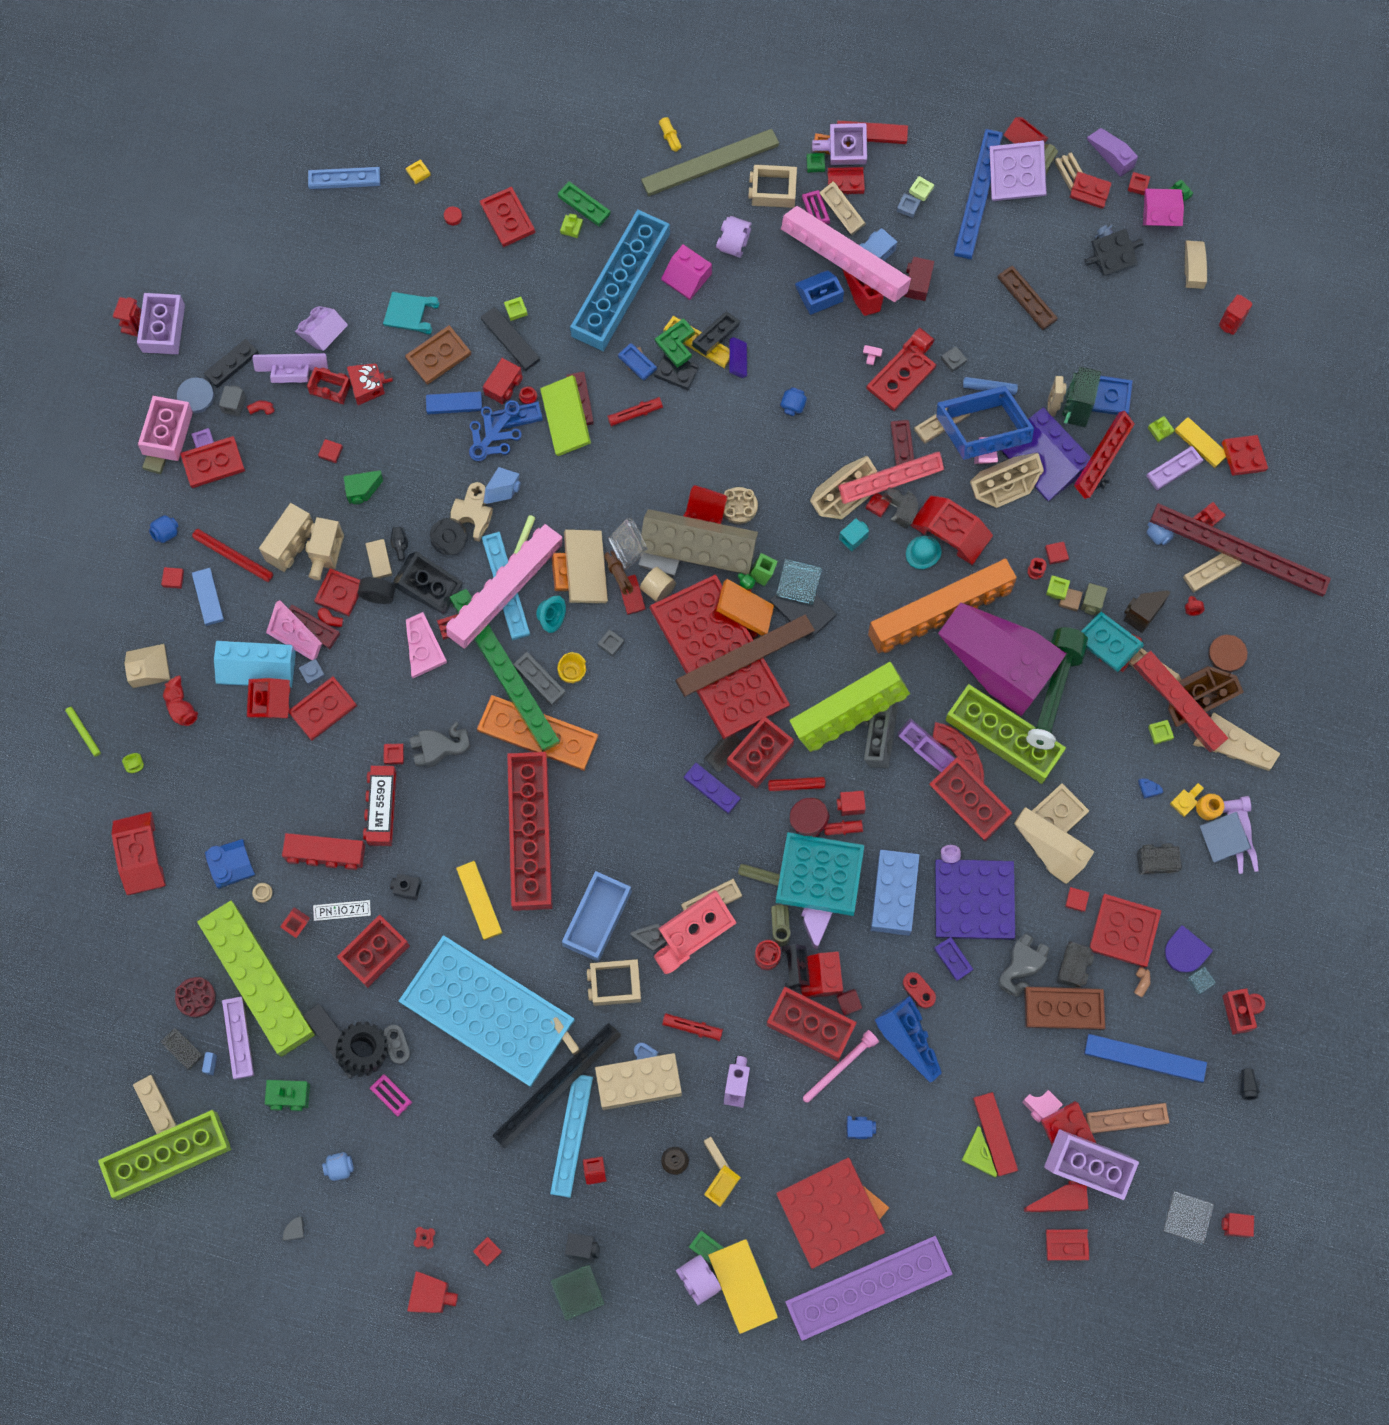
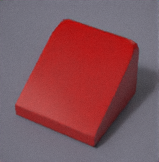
M603 1156L584 1159L583 1166L586 1184L606 1182Z

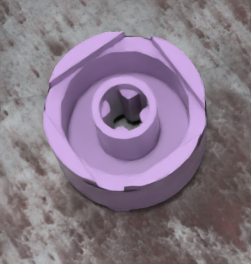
M733 216L727 217L722 224L721 231H723L721 238L719 237L716 248L721 252L741 258L743 254L741 249L747 245L752 223Z
M701 1255L696 1256L676 1270L697 1306L722 1290L718 1280Z

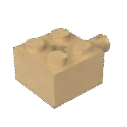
M316 517L315 523L311 525L310 533L312 536L310 541H307L306 552L312 562L309 578L321 580L323 567L336 568L344 533L338 521Z

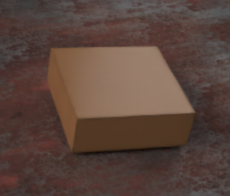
M1068 588L1065 600H1060L1059 607L1077 611L1083 592Z

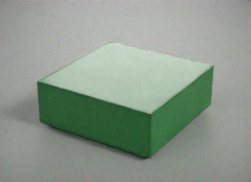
M809 153L806 155L807 173L825 172L824 153Z

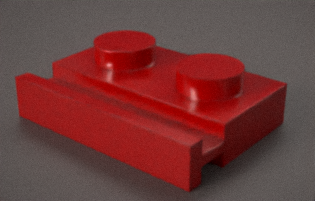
M863 167L828 168V185L834 181L843 194H864Z
M1078 171L1069 198L1103 209L1111 182Z
M1088 1229L1045 1230L1047 1261L1089 1260Z

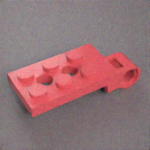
M713 890L658 928L668 944L654 955L664 974H669L676 970L682 963L690 959L689 956L736 924L735 919L716 890ZM712 912L714 914L713 921L706 922V914ZM697 924V932L689 933L690 925Z

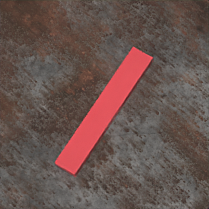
M935 452L838 485L842 503L846 504L944 470L940 452Z

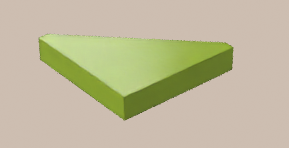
M978 1126L961 1161L996 1178L997 1173L989 1149L983 1137L981 1127Z

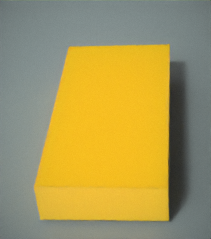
M724 1165L704 1195L721 1207L741 1177Z

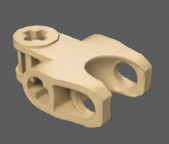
M475 482L469 486L465 500L455 499L451 510V518L460 521L462 524L466 522L474 524L473 537L475 541L480 542L489 526L493 508L487 507L486 503H484L485 486L482 483Z

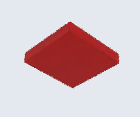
M330 568L314 602L350 616L359 597L357 592L360 580Z

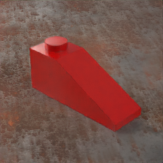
M842 269L855 304L863 315L866 316L880 312L884 295Z
M1068 1181L1069 1185H1065L1024 1208V1212L1088 1210L1087 1186L1075 1181Z

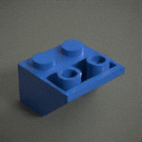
M828 270L795 283V287L810 315L843 302L844 291L837 277Z

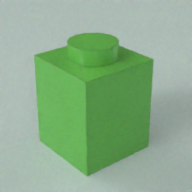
M761 553L754 562L749 575L757 583L765 586L772 577L778 561Z

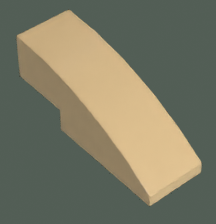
M1185 242L1186 288L1204 289L1207 283V261L1204 242Z

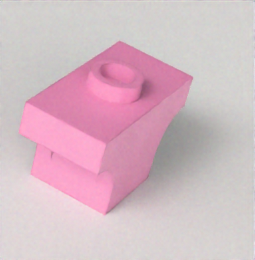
M1049 1090L1040 1097H1034L1029 1094L1022 1101L1032 1112L1030 1115L1038 1123L1045 1117L1058 1111L1063 1105Z

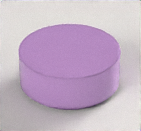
M947 845L941 849V859L944 862L955 863L959 861L961 851L957 846Z

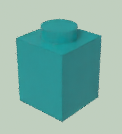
M856 518L840 532L839 540L852 552L868 538L869 528L863 521L860 522Z

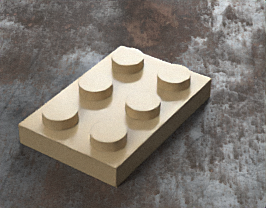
M1062 783L1032 812L1067 833L1089 813V810Z

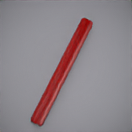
M199 529L193 532L192 537L198 542L266 582L272 579L273 573Z

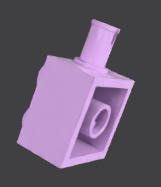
M866 123L830 124V138L828 140H812V151H828L830 153V165L866 164ZM846 142H850L851 146L847 147Z

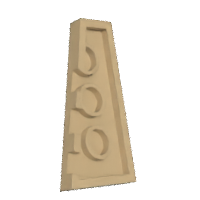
M1213 713L1210 718L1229 738L1213 752H1219L1227 755L1229 758L1239 759L1247 764L1270 771L1280 753L1216 713ZM1198 739L1193 744L1197 747H1204Z

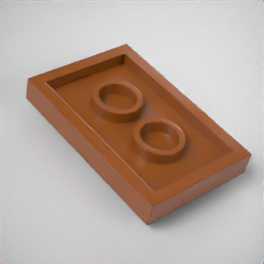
M449 325L406 354L405 358L426 385H428L469 357L471 351Z

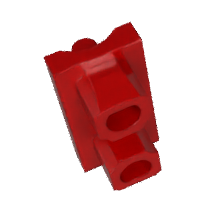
M1212 502L1193 518L1213 527L1226 515Z

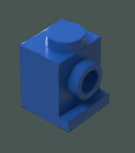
M852 1116L847 1117V1139H871L872 1134H876L875 1121L867 1120V1117H855V1120H852Z

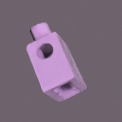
M736 1056L735 1063L730 1064L724 1096L725 1105L744 1107L750 1070L749 1067H746L747 1058Z

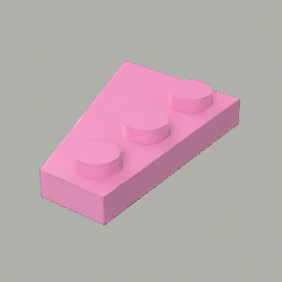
M280 600L276 602L266 633L285 645H292L295 651L310 660L316 659L322 643Z
M422 612L406 619L411 676L413 679L446 664L447 661L424 613Z

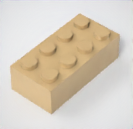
M675 1053L595 1067L603 1110L682 1096Z

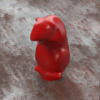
M179 675L165 684L166 688L163 692V698L173 721L179 725L190 726L197 720L198 712L194 711L193 706L189 702L183 700L184 694L181 686V676Z

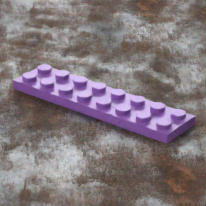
M933 1236L787 1300L785 1303L800 1339L803 1341L952 1275V1272L936 1236Z

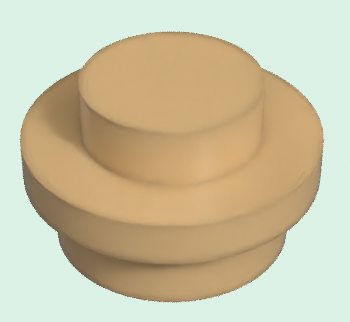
M266 883L257 884L252 892L254 899L260 903L269 901L273 893L272 888Z

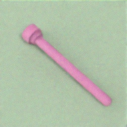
M870 1030L865 1032L861 1039L862 1042L803 1096V1101L806 1103L810 1102L867 1047H874L879 1042L877 1037Z

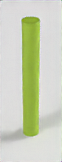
M68 707L65 711L94 757L100 755V750L74 709Z

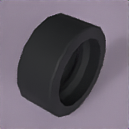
M365 577L360 580L357 594L362 599L373 603L389 604L393 601L396 588L395 585L386 580Z

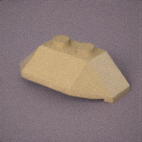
M1038 453L1017 456L980 471L970 481L976 499L998 508L1030 494L1044 469Z
M868 456L847 464L816 488L810 502L819 516L843 519L870 496L843 504L838 485L876 473L877 470Z

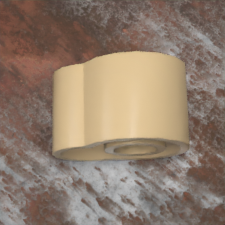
M655 567L644 578L640 589L658 602L666 598L673 591L676 582L660 568Z

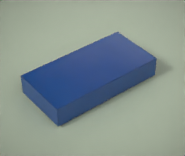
M632 343L618 354V358L643 381L657 370V367Z

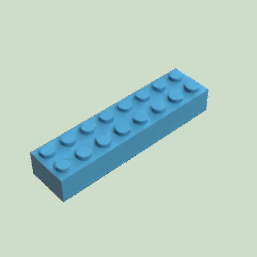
M637 209L570 326L571 337L604 352L670 235L669 223Z

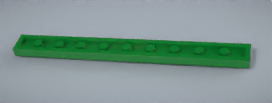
M467 589L450 596V601L458 614L464 605H468L472 599ZM487 625L474 638V641L541 751L544 752L560 743L558 737L490 626Z

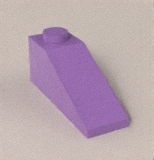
M1102 128L1087 137L1091 145L1120 177L1135 167L1138 156L1125 142Z

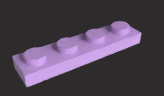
M243 997L222 1000L233 1079L254 1076Z

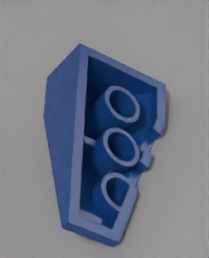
M909 996L880 1014L875 1019V1022L884 1037L929 1082H933L942 1072L934 1050L928 1046L926 1038L929 1036L927 1031L923 1032L920 1023L923 1020L921 1014Z

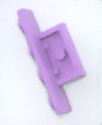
M325 353L253 355L255 371H271V383L308 382L309 372L313 371L314 367L328 369Z

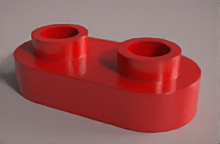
M908 973L903 979L904 989L919 1007L924 1009L932 1007L936 1001L934 991L918 973ZM915 979L917 984L911 985L910 980ZM924 994H927L930 997L928 1001H925L922 998Z

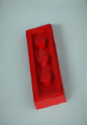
M837 121V124L866 123L852 121ZM866 123L867 142L907 144L908 125Z
M993 1092L973 1098L998 1177L1017 1172L1018 1168Z

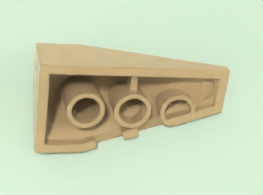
M1024 807L1014 823L1026 841L1036 851V855L1047 866V870L1065 884L1084 869L1094 853L1093 850L1026 807Z

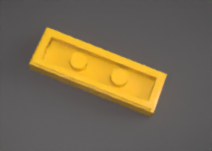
M1189 417L1175 429L1174 432L1190 446H1193L1214 468L1226 458L1224 449Z

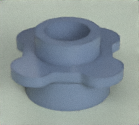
M1104 225L1098 229V234L1095 238H1102L1112 234L1111 227L1113 225L1109 227Z

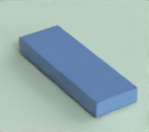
M207 568L193 572L192 576L205 625L208 626L224 621L211 569Z

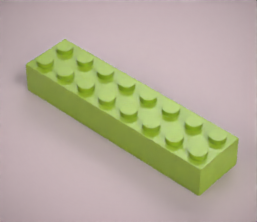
M232 901L227 902L197 921L280 1057H283L315 1036V1033L304 1018L239 909Z

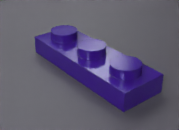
M697 763L684 776L688 783L727 814L741 800L739 796Z

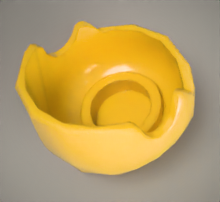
M570 652L564 654L557 666L559 677L566 683L573 684L581 681L586 673L585 659L579 653Z

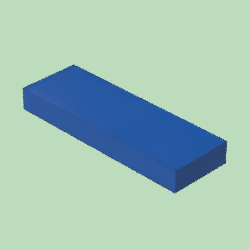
M481 392L426 395L427 414L475 412L482 409Z
M539 402L520 405L518 415L511 416L501 430L543 421ZM511 407L509 408V411L515 412L516 408ZM505 409L492 412V428L505 413Z

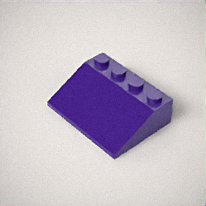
M1043 407L1028 419L1034 428L1032 442L1001 451L1008 459L1033 453L1039 454L1044 471L1039 476L1034 487L1049 502L1079 478L1091 457Z

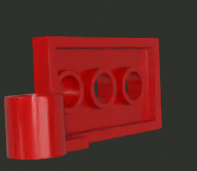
M917 329L903 345V349L867 385L866 389L895 411L936 368V364L924 355L933 345L935 339L923 329ZM906 370L909 372V376L902 377L899 372ZM889 383H895L897 385V388L892 390L889 389L887 385Z

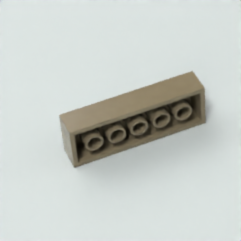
M648 509L644 516L639 552L749 574L753 564L758 532Z

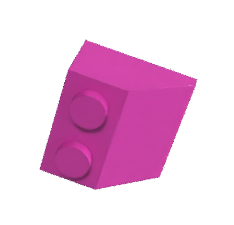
M1145 189L1143 225L1183 226L1184 204L1182 190Z
M683 244L671 258L661 281L691 300L711 276L712 264Z

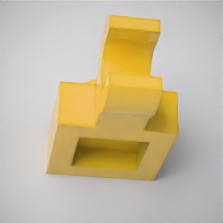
M1198 783L1189 793L1184 789L1170 805L1185 817L1197 805L1195 797L1204 788Z

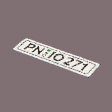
M370 900L313 905L314 921L371 915Z

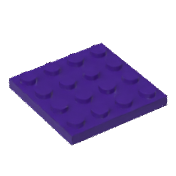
M936 859L935 938L1014 940V861L959 860L955 863H947Z

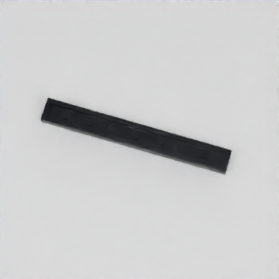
M608 1023L492 1136L505 1149L595 1062L621 1034Z

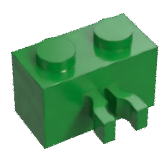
M267 1080L265 1105L270 1107V1110L282 1111V1107H290V1111H302L303 1108H308L310 1083L307 1081Z

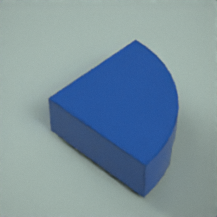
M1149 779L1138 780L1144 799L1163 794L1162 788Z

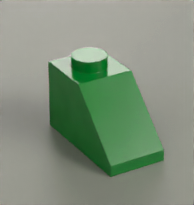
M381 470L344 476L346 497L349 504H361L363 501L369 500L384 481Z

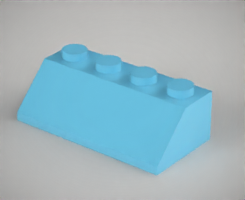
M216 641L214 655L216 684L248 686L249 679L273 678L290 680L289 686L292 688L296 651L292 645Z

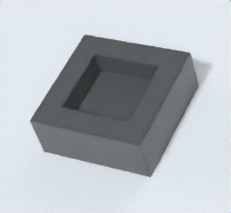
M609 629L599 641L598 646L613 657L625 642Z

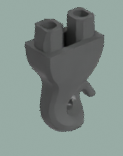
M455 722L450 727L449 735L454 739H460L458 743L453 742L435 730L419 731V735L409 738L412 750L421 747L423 749V753L413 755L416 766L427 765L428 768L433 767L448 755H460L467 752L471 747L466 728L456 730L459 725L458 722Z
M1024 934L1014 944L1010 952L1011 963L999 978V987L1014 997H1018L1025 987L1030 986L1026 982H1019L1014 985L1011 980L1036 974L1048 959L1046 957L1050 948L1040 943L1036 951L1031 949L1029 946L1033 938L1027 934Z

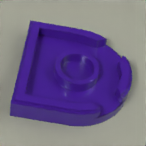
M1181 925L1167 942L1165 957L1172 969L1177 972L1187 973L1198 969L1213 950Z

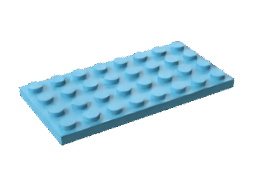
M444 935L399 999V1003L529 1087L533 1085L562 1041L564 1034L575 1021L567 1013ZM555 1017L564 1026L560 1034L555 1029V1022L553 1020Z

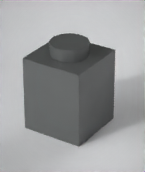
M234 385L224 387L219 403L222 413L241 416L246 399L243 389Z

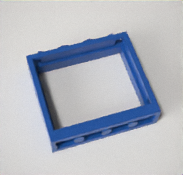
M1006 386L938 402L936 417L963 460L1032 442L1034 428ZM1002 405L1018 429L967 443L952 418Z

